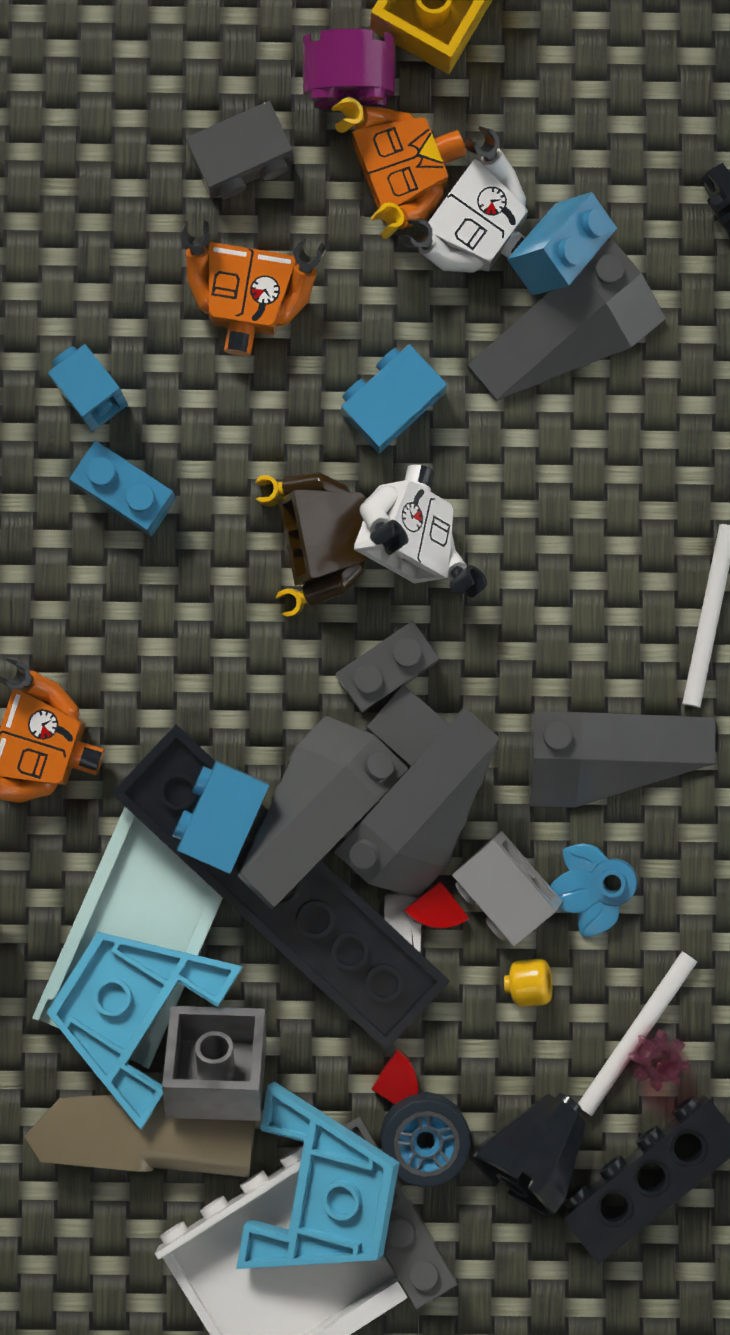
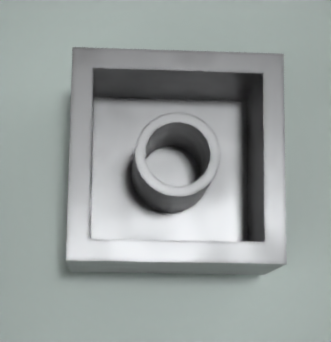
M196 1006L170 1007L162 1083L165 1118L261 1121L267 1043L265 1009Z

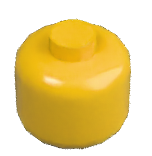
M528 959L512 963L509 975L504 976V989L506 994H511L517 1006H541L551 1001L553 991L552 975L546 960Z

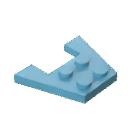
M97 932L46 1013L139 1129L142 1130L163 1097L162 1084L129 1064L130 1059L178 983L219 1007L243 969V966Z
M275 1081L268 1084L260 1127L261 1131L304 1142L289 1229L253 1219L245 1222L236 1269L374 1261L380 1259L384 1255L400 1162Z

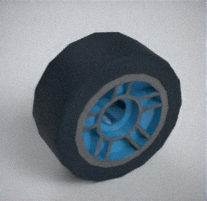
M420 1092L416 1095H410L394 1104L385 1115L380 1131L382 1151L400 1162L397 1177L407 1184L422 1188L440 1186L456 1177L467 1163L471 1149L469 1127L458 1106L445 1096L431 1092ZM422 1132L433 1134L434 1145L431 1147L428 1144L417 1145L416 1140L419 1134Z

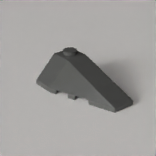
M464 707L334 853L368 884L419 898L449 865L458 837L465 826L469 816L468 813L476 793L481 787L500 738Z
M534 711L530 714L529 806L578 807L715 764L716 717Z
M324 716L293 748L288 760L287 769L280 784L277 785L271 798L272 803L262 825L259 826L237 875L270 909L274 908L408 769L374 734L329 716Z

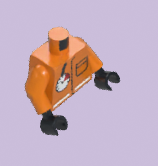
M186 221L183 225L181 238L185 246L188 247L186 250L187 283L198 309L209 314L211 325L228 328L224 346L225 352L238 356H251L255 333L275 335L278 326L289 324L309 302L317 272L314 267L322 260L326 253V247L321 243L317 256L309 257L303 249L306 242V237H304L296 246L294 255L210 242L208 251L205 246L210 236L211 229L209 223L204 221V235L200 238H194L188 233V221Z
M7 658L6 661L16 665L17 673L11 680L0 676V683L13 689L0 727V800L22 803L51 795L58 784H67L72 768L97 775L102 764L105 749L81 742L86 723L78 720L79 707L59 683L35 671H30L27 665L15 658Z

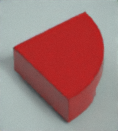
M441 881L403 910L405 915L415 923L431 928H449L469 919Z
M398 1047L371 1088L393 1104L410 1095L418 1094V1079L414 1067L408 1056Z

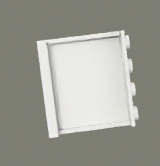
M303 1145L282 1157L280 1162L283 1167L271 1175L267 1176L265 1171L262 1170L240 1185L243 1192L227 1202L225 1197L221 1196L200 1210L203 1216L202 1219L189 1227L182 1221L160 1236L163 1243L158 1246L155 1252L157 1259H164L210 1335H351L408 1298L407 1292L385 1253L380 1259L374 1261L236 1269L245 1222L253 1219L289 1229Z

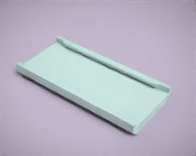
M126 807L123 809L32 1018L37 1021L41 1020L58 1028L46 1012L97 932L198 956L223 898ZM180 983L177 984L130 1060L142 1064L147 1069L150 1068L169 1024L170 1007L177 1006L185 986Z

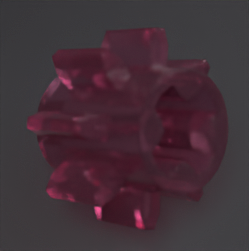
M658 1029L656 1038L647 1039L639 1035L638 1039L641 1045L638 1051L628 1053V1057L640 1066L635 1070L633 1076L639 1082L651 1076L650 1084L656 1091H660L662 1082L671 1081L678 1086L680 1081L677 1076L681 1068L690 1067V1063L678 1054L683 1050L685 1044L679 1039H675L667 1044L668 1036L662 1029ZM661 1052H663L667 1056L666 1062H658L656 1069L651 1064L652 1058H660Z

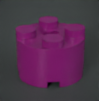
M331 29L320 31L319 41L313 42L311 34L303 36V95L314 101V108L332 109L335 104L347 97L359 100V103L363 106L387 107V98L395 94L394 35L384 32V41L373 39V30Z

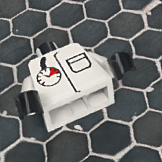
M479 126V130L485 137L481 148H479L475 140L466 139V149L470 153L481 155V162L477 159L472 161L429 222L423 219L407 220L416 229L415 239L409 235L399 236V242L402 246L418 247L419 253L443 271L474 273L479 269L489 271L501 254L508 258L526 238L518 232L524 224L528 213L525 207L526 197L515 170L503 152L498 148L499 137L492 129Z
M410 465L407 467L404 481L380 485L360 506V514L364 521L357 536L354 550L413 583L448 578L451 580L449 585L453 592L457 594L466 592L468 597L474 598L488 583L485 575L473 565L467 566L455 550L452 535L454 511L452 505L431 492L434 471L431 468L423 465Z

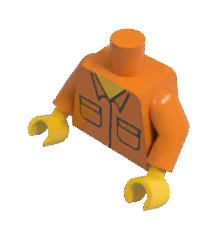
M351 97L344 98L332 107V111H341L346 116L345 119L335 124L336 130L343 133L353 126L357 128V130L352 131V145L377 207V211L370 219L372 221L381 219L383 224L387 223L388 225L380 233L381 237L388 239L397 229L413 226L407 222L408 219L427 220L443 199L444 189L447 187L448 174L444 164L467 156L459 131L455 130L434 138L429 124L424 117L415 118L411 113L382 107L363 106Z

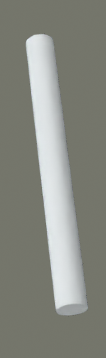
M719 524L682 702L683 705L691 707H701L730 567V525Z
M683 951L578 1102L582 1110L590 1116L595 1113L696 965L697 961Z

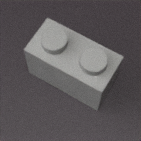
M502 831L466 860L452 875L458 881L455 883V886L460 895L472 905L477 903L488 916L486 922L492 932L501 940L507 938L513 946H516L552 916L563 902Z

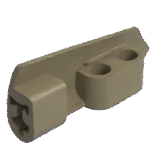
M112 1094L62 1097L57 1100L24 1137L39 1161L44 1163L148 1172L153 1171V1168L250 1177L256 1121L165 1118L164 1100L162 1097L144 1128L140 1130Z

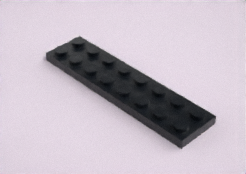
M175 724L111 794L387 1050L444 989L450 980L322 860L274 908L270 909L237 876L255 834L268 812L262 804L230 874L177 851L180 839L173 837L175 828L184 810L193 813L200 796L192 793V790L203 766L212 770L215 760Z

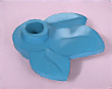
M585 843L575 844L564 848L562 851L569 871L554 880L550 887L563 901L558 909L569 913H578L580 935L592 937L605 932L617 922L620 905L626 903L635 894L638 880L635 870L626 861L617 858L608 859L594 845ZM606 876H618L621 880V888L616 891L610 890L605 884Z

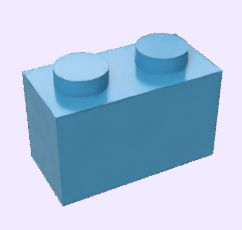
M589 192L555 203L507 260L532 296L566 287L573 282L615 232L617 227L593 192Z
M86 344L79 349L72 346L64 350L53 360L54 368L48 372L49 376L92 433L128 406L120 387Z
M410 344L401 352L397 348L389 351L377 363L376 368L379 372L367 383L363 379L358 380L342 396L345 400V403L341 406L342 416L378 454L446 393L447 383Z
M96 440L69 478L76 488L151 537L177 500L172 490Z
M217 760L212 770L203 766L192 790V793L200 796L193 813L184 810L173 833V837L180 839L177 851L230 874L269 788V784Z

